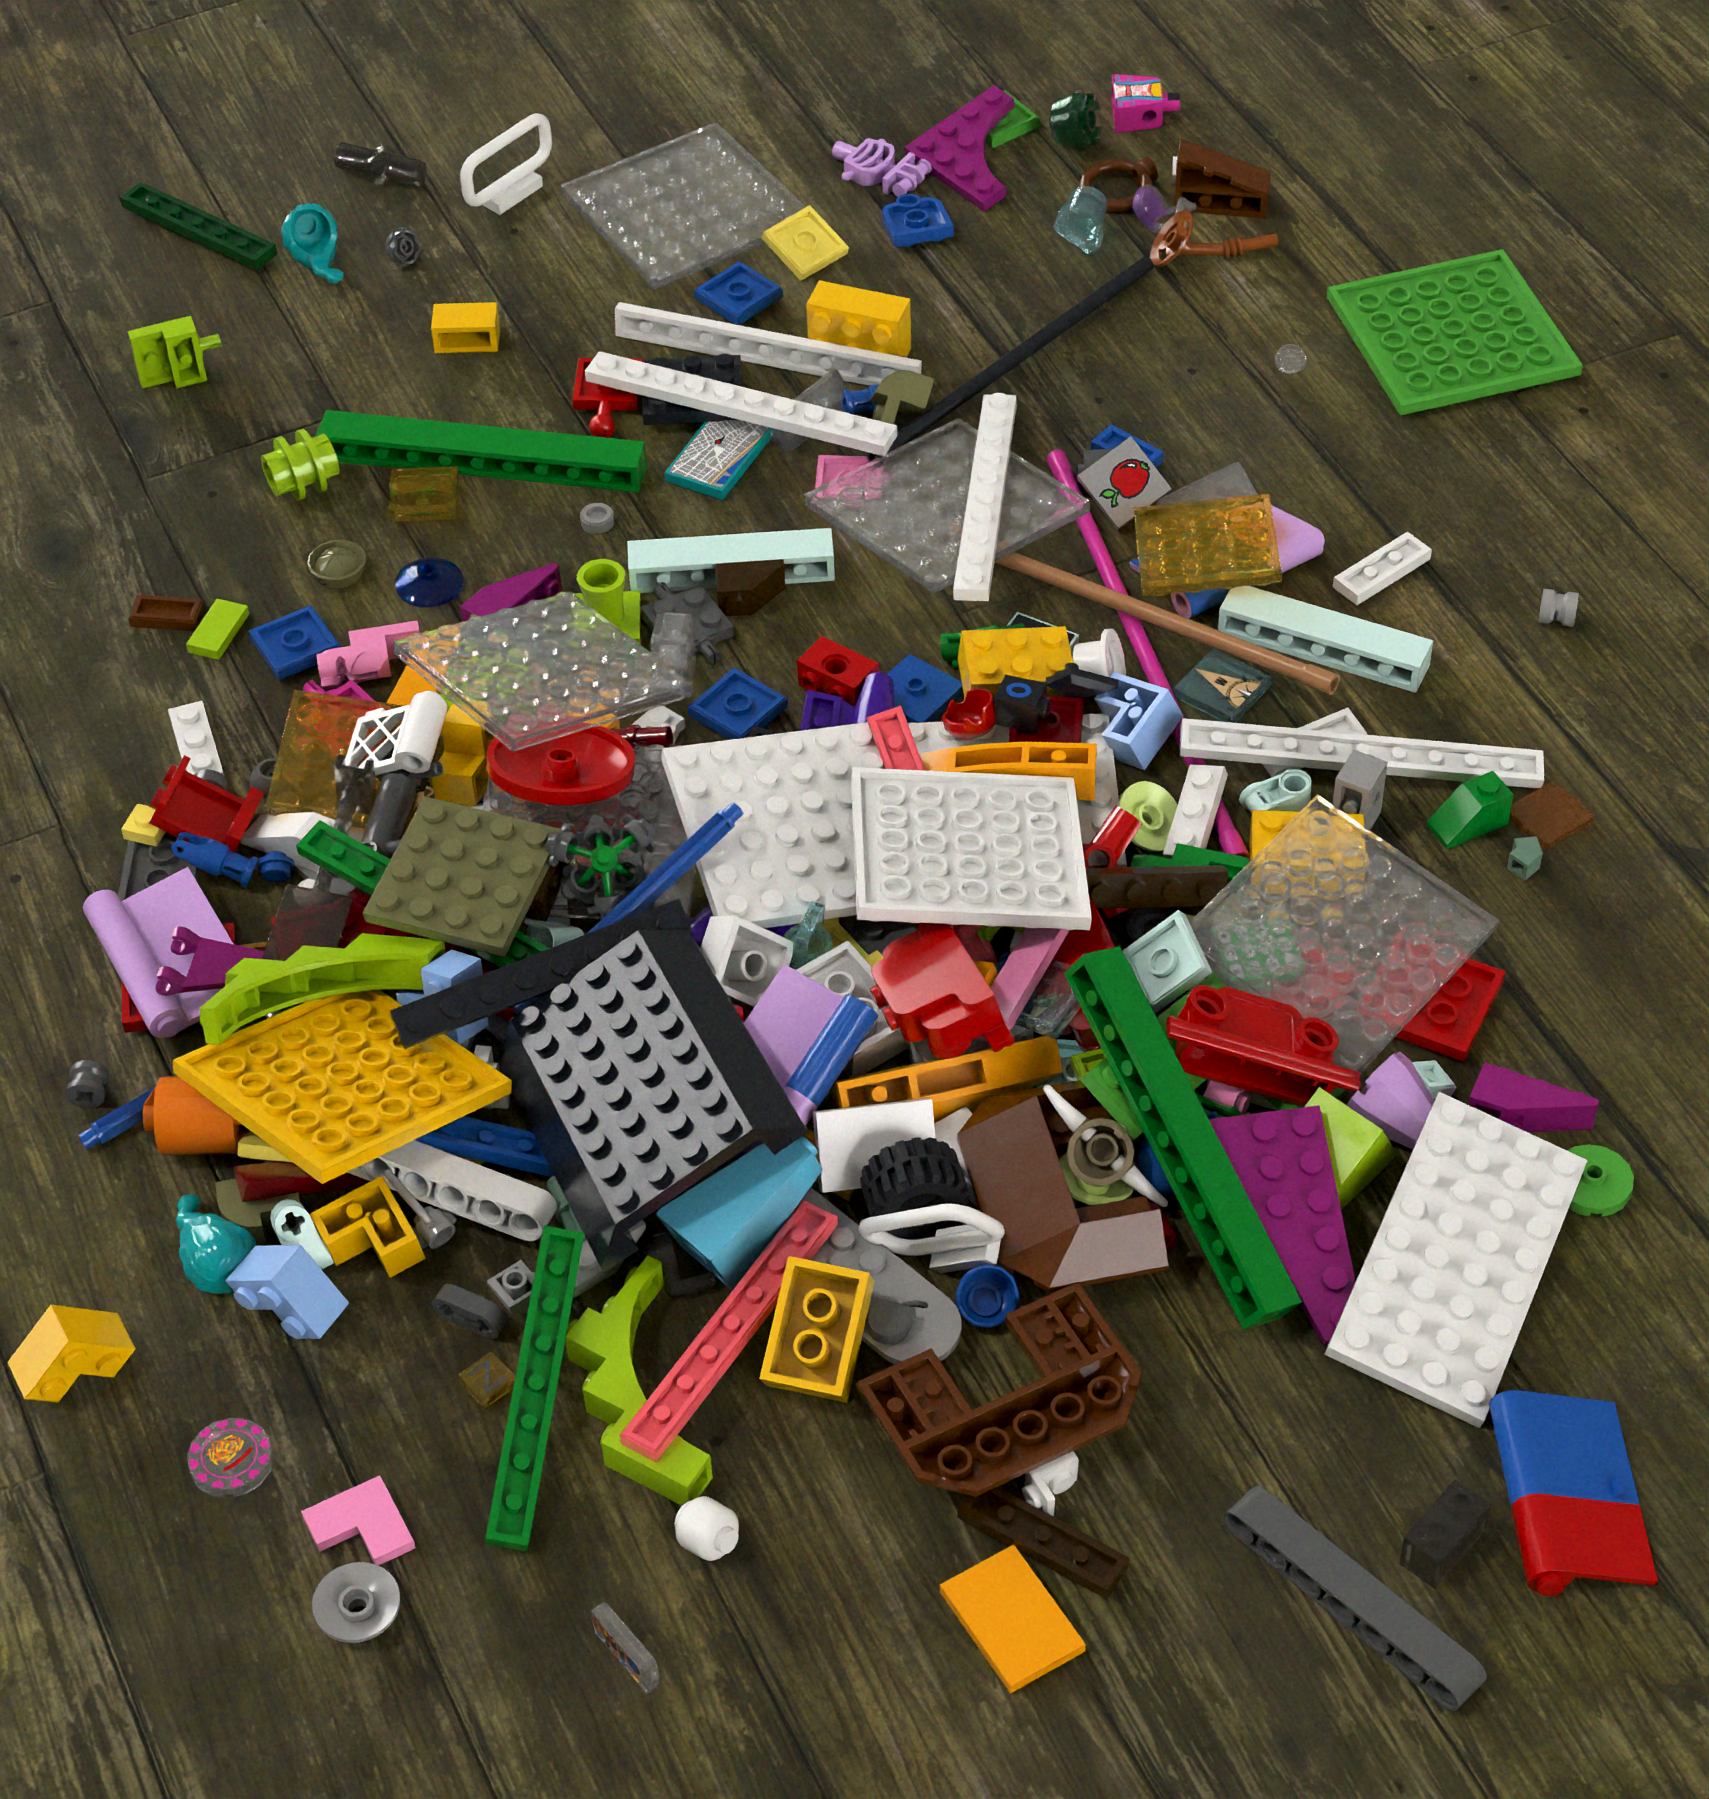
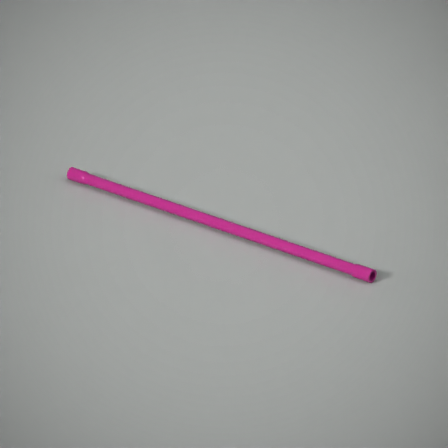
M1059 449L1050 452L1047 456L1048 465L1063 491L1105 586L1128 595L1075 480L1074 471L1065 452ZM1116 610L1149 683L1169 689L1179 707L1140 619ZM1182 719L1172 731L1179 750ZM1183 757L1188 769L1190 765H1206L1203 758ZM1221 798L1213 825L1219 836V843L1223 852L1250 858L1241 835L1235 829Z

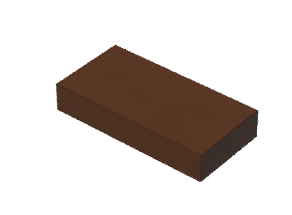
M137 595L128 619L130 627L195 631L201 622L205 611V604L203 599Z

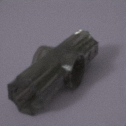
M341 142L336 148L334 157L335 167L363 174L369 182L379 185L384 183L385 180L421 187L427 172L426 162L400 156L387 145H379L374 150Z

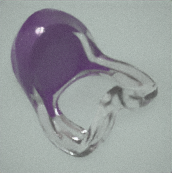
M1152 185L1140 187L1133 198V210L1136 216L1154 233H1159L1164 224L1157 222L1161 217L1182 210H1187L1191 213L1197 208L1195 203L1189 202L1185 198H1180L1177 201V206H1168L1161 192Z

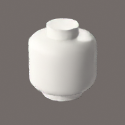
M707 1496L697 1497L692 1501L686 1502L679 1509L675 1517L677 1541L683 1548L701 1559L707 1561L720 1559L725 1554L731 1552L738 1542L739 1521L734 1511Z

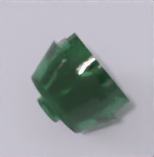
M1078 89L1053 102L1050 109L1049 125L1052 137L1057 144L1079 151H1084L1089 146L1098 144L1102 126H1096L1095 111L1101 110L1094 93H1085Z

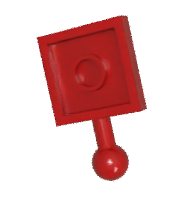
M579 358L572 399L573 410H598L597 415L589 423L590 433L594 437L610 438L615 431L614 420L610 417L611 410L638 411L640 395L586 381L585 370L594 358ZM628 358L643 362V358Z

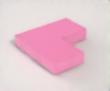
M380 1475L301 1511L303 1520L319 1552L357 1534H360L374 1564L378 1566L415 1549L414 1540Z

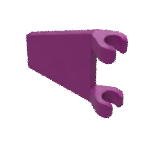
M178 926L173 930L172 939L174 940L170 949L176 955L195 953L187 976L185 977L172 967L163 966L158 970L157 979L159 980L155 989L161 995L222 989L225 987V973L243 958L275 960V953L203 938L186 927Z

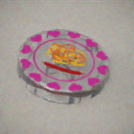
M241 1418L223 1419L205 1427L193 1439L187 1454L191 1478L200 1490L214 1497H223V1494L229 1495L233 1493L235 1497L247 1494L261 1485L269 1475L273 1464V1450L267 1433L260 1425Z

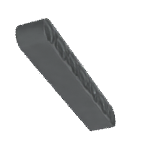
M1253 1486L1224 1513V1522L1237 1539L1446 1709L1456 1711L1486 1681L1487 1674L1485 1669L1473 1655L1263 1487Z

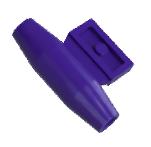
M875 672L869 674L864 681L855 708L843 701L840 696L807 690L800 731L867 722L866 717L895 708L893 679L885 673Z

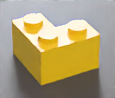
M453 702L446 712L440 736L443 737L444 752L438 760L443 766V773L440 776L429 778V783L434 789L435 799L459 805L477 806L492 783L487 772V749L490 742L498 735L495 707Z
M382 1175L309 1214L336 1266L371 1247L375 1250L390 1278L426 1259L414 1231Z
M50 1305L7 1363L24 1399L59 1403L80 1374L114 1378L134 1352L135 1347L118 1313Z

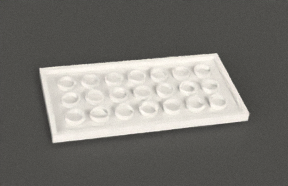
M1439 1092L1325 1351V1355L1480 1428L1490 1408L1489 1402L1494 1397L1587 1160Z

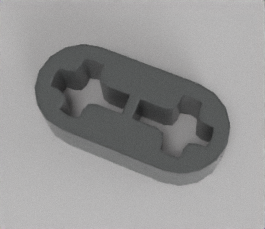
M453 1284L443 1285L432 1300L433 1309L443 1319L489 1339L497 1338L509 1320L507 1313L498 1304Z

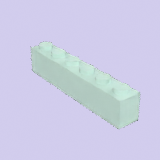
M831 528L627 541L630 590L640 591V593L654 592V587L658 583L661 586V582L666 583L670 591L689 590L700 585L704 589L717 588L716 563L784 559L785 584L835 581Z
M1234 582L1219 610L1218 630L1258 646L1415 693L1430 666L1433 640L1241 583Z

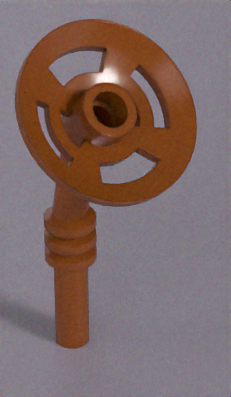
M1182 210L1174 214L1159 231L1151 248L1150 259L1156 267H1163L1178 255L1183 254L1224 256L1229 258L1230 255L1236 257L1238 253L1239 256H1242L1243 252L1278 246V237L1275 233L1243 240L1237 237L1236 241L1231 238L1229 242L1225 239L1222 243H1191L1189 238L1193 229L1194 217L1189 211ZM1187 221L1189 222V230L1186 229ZM1166 251L1168 256L1162 260L1161 253Z

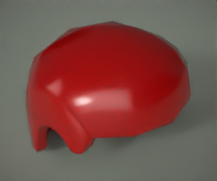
M970 689L966 692L963 702L956 703L954 700H951L947 712L942 715L945 730L949 734L963 740L976 739L989 733L996 723L993 693L986 689Z

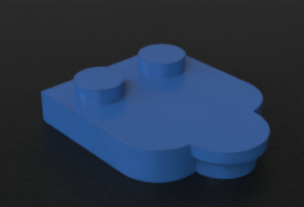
M904 194L896 199V203L888 204L882 209L883 225L894 247H909L914 243L937 242L944 238L954 237V225L942 202L936 198H920L914 194Z

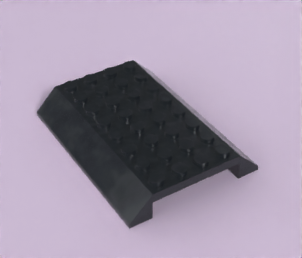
M638 930L510 1019L498 1059L499 1066L503 1074L512 1080V1092L593 1254L605 1273L639 1250L629 1231L632 1226L759 1138L776 1155L808 1132L688 930Z

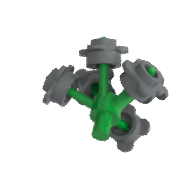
M630 814L624 816L623 820L626 825L620 830L618 827H611L606 824L602 816L593 815L589 818V824L583 831L577 834L571 833V825L564 823L559 832H552L547 840L546 851L551 854L549 859L550 866L556 867L558 861L570 863L575 855L590 859V868L584 865H579L575 868L572 865H567L562 869L561 874L564 877V886L561 888V894L568 900L573 898L580 899L585 904H592L594 902L595 906L589 907L588 913H600L601 919L649 876L643 867L644 859L638 855L617 862V854L626 848L634 853H639L643 849L650 853L656 850V845L652 841L654 837L652 826L644 819H634ZM620 837H621L622 841H621L619 844H617L615 847H613V846H614V842L619 841V839H620ZM596 872L602 874L604 892L598 894L594 892L598 886ZM611 878L614 884L619 887L618 891H612Z

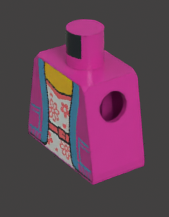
M1112 74L1111 103L1115 133L1159 128L1162 125L1163 111H1179V93H1162L1161 80L1158 77Z

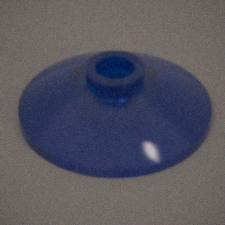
M423 558L413 561L401 569L395 580L398 596L404 602L417 607H435L445 604L454 599L463 587V575L459 567L453 562L442 558Z

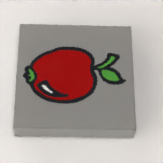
M1131 436L1077 476L1078 481L1117 531L1172 490Z

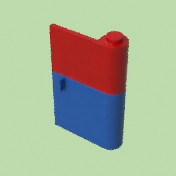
M1510 1390L1495 1395L1490 1400L1489 1407L1528 1588L1543 1596H1553L1561 1593L1564 1587L1575 1577L1654 1586L1658 1579L1615 1402L1521 1390Z

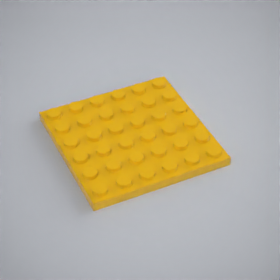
M381 990L351 992L304 1002L231 1034L220 1045L208 1044L173 1060V1073L321 1184L511 1094L512 1091L511 1079L445 1034L404 1049L389 1014L390 1010L403 1005Z

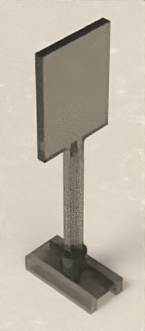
M338 754L334 764L337 809L339 811L333 828L348 835L355 812L367 815L371 813L376 798L374 761L367 760L364 769L347 766L345 756ZM320 867L312 888L286 885L262 959L286 961L303 945L339 947L353 904V897L329 892L334 878L333 873Z

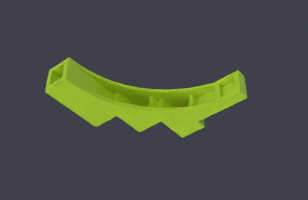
M362 933L345 949L303 945L286 961L243 958L225 973V987L200 1007V1024L204 1030L205 1042L220 1045L239 1027L255 1019L314 999L369 990H424L421 969L446 953L445 943L428 938Z
M647 1255L639 1267L632 1268L628 1273L624 1286L616 1297L612 1296L606 1301L602 1313L588 1307L579 1320L574 1319L569 1324L565 1342L568 1360L590 1371L582 1387L586 1412L609 1424L600 1442L604 1465L683 1506L686 1502L699 1497L712 1480L711 1456L677 1435L659 1460L655 1462L621 1444L620 1434L647 1401L634 1372L633 1347L642 1313L664 1286L661 1261Z

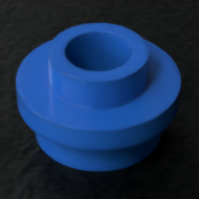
M279 851L269 852L257 862V869L261 872V878L274 883L289 880L291 872L295 868L294 860Z

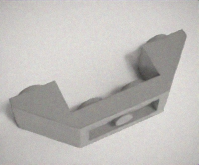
M643 1220L629 1229L635 1243L646 1229V1224ZM587 1240L584 1241L573 1299L616 1273L623 1261L605 1273L601 1269ZM520 1260L487 1280V1285L509 1312L527 1313L535 1272L532 1273L523 1261Z

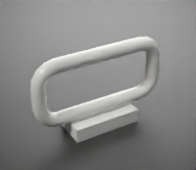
M535 113L526 117L473 152L465 160L460 172V181L466 203L476 207L483 205L501 215L543 186L542 176L534 172L547 160L552 149L550 123L543 114ZM535 126H538L540 147L537 153L475 194L473 172L476 166Z
M950 1203L869 1217L862 1220L858 1227V1232L862 1238L873 1244H883L893 1253L907 1256L932 1254L929 1268L939 1273L972 1269L984 1264L996 1265L1000 1242L1005 1233L1003 1225L996 1219L971 1207ZM947 1220L967 1224L936 1230L935 1237L917 1240L903 1239L885 1232Z

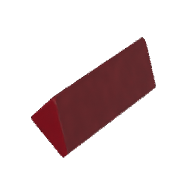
M278 1161L234 1166V1174L242 1202L264 1200L296 1192L299 1195L357 1189L370 1182L346 1172L321 1184L292 1162Z

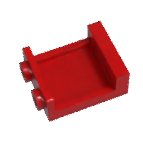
M184 755L179 766L171 764L162 781V784L167 785L166 790L159 787L149 807L154 809L155 812L149 824L176 837L182 832H189L198 837L214 839L230 846V850L235 852L264 792L251 786L244 800L187 772L186 768L191 758ZM183 838L184 841L189 842L188 838Z

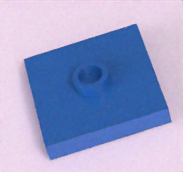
M740 261L694 289V298L735 325L742 324L783 297L782 287Z
M312 605L249 630L250 640L279 681L318 665L316 654L328 649L341 647Z
M908 654L887 674L893 679L895 707H902L907 723L934 722L948 708L951 700L956 701L964 694L961 681L911 654Z
M733 668L688 706V715L729 740L747 738L754 726L764 728L788 707V698L740 670Z

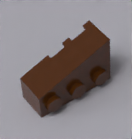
M1180 139L1176 164L1174 211L1187 210L1193 213L1266 219L1271 171Z

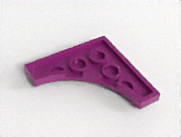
M993 85L904 147L905 156L909 152L914 153L916 164L921 159L927 160L932 167L930 174L985 212L1007 196L1006 187L993 176L986 164L985 140L989 130H993L997 123L1015 108L1014 98Z

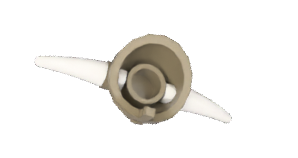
M1050 1085L1043 1087L1048 1099L1073 1132L1068 1144L1067 1159L1070 1169L1078 1179L1086 1184L1096 1186L1111 1184L1121 1179L1161 1207L1168 1205V1201L1134 1165L1133 1157L1135 1150L1132 1137L1123 1124L1105 1118L1090 1120L1070 1105Z

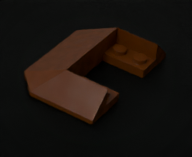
M1080 1080L1050 1085L1086 1118L1090 1120L1105 1118L1116 1121ZM1043 1087L992 1095L983 1099L958 1132L957 1141L980 1212L999 1221L1005 1230L1000 1242L997 1259L998 1266L1011 1274L1017 1271L1035 1280L1034 1285L1047 1292L1059 1291L1076 1282L1081 1286H1087L1168 1270L1169 1265L1161 1210H1151L1146 1196L1075 1208L1057 1154L1067 1152L1069 1140L1073 1132L1056 1111L1045 1094Z
M1078 1282L1005 1315V1325L1041 1379L973 1410L970 1408L932 1348L857 1382L858 1389L917 1482L976 1497L1127 1425L1141 1380V1371Z

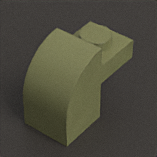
M898 371L888 375L881 381L870 399V402L877 404L872 419L894 424L897 411L914 417L919 416L926 408L934 379L912 371Z
M236 1178L215 1182L217 1203L221 1217L226 1221L236 1223L254 1236L256 1246H267L266 1236L276 1234L271 1224L270 1216L272 1209L277 1203L286 1199L296 1200L301 1203L298 1192L264 1200L242 1202ZM292 1212L287 1213L284 1224H287L289 1228H294L297 1225L295 1222L297 1217Z

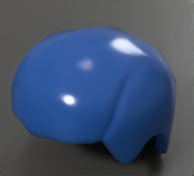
M984 1264L974 1267L963 1276L956 1290L955 1302L961 1316L971 1325L991 1329L1004 1324L1005 1315L1016 1310L1019 1302V1290L1014 1277L1004 1268Z

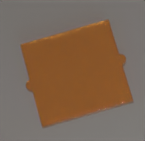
M1554 781L1512 804L1510 818L1522 828V833L1529 834L1531 837L1537 836L1539 844L1545 849L1594 821L1595 817L1577 801L1576 796L1569 795Z

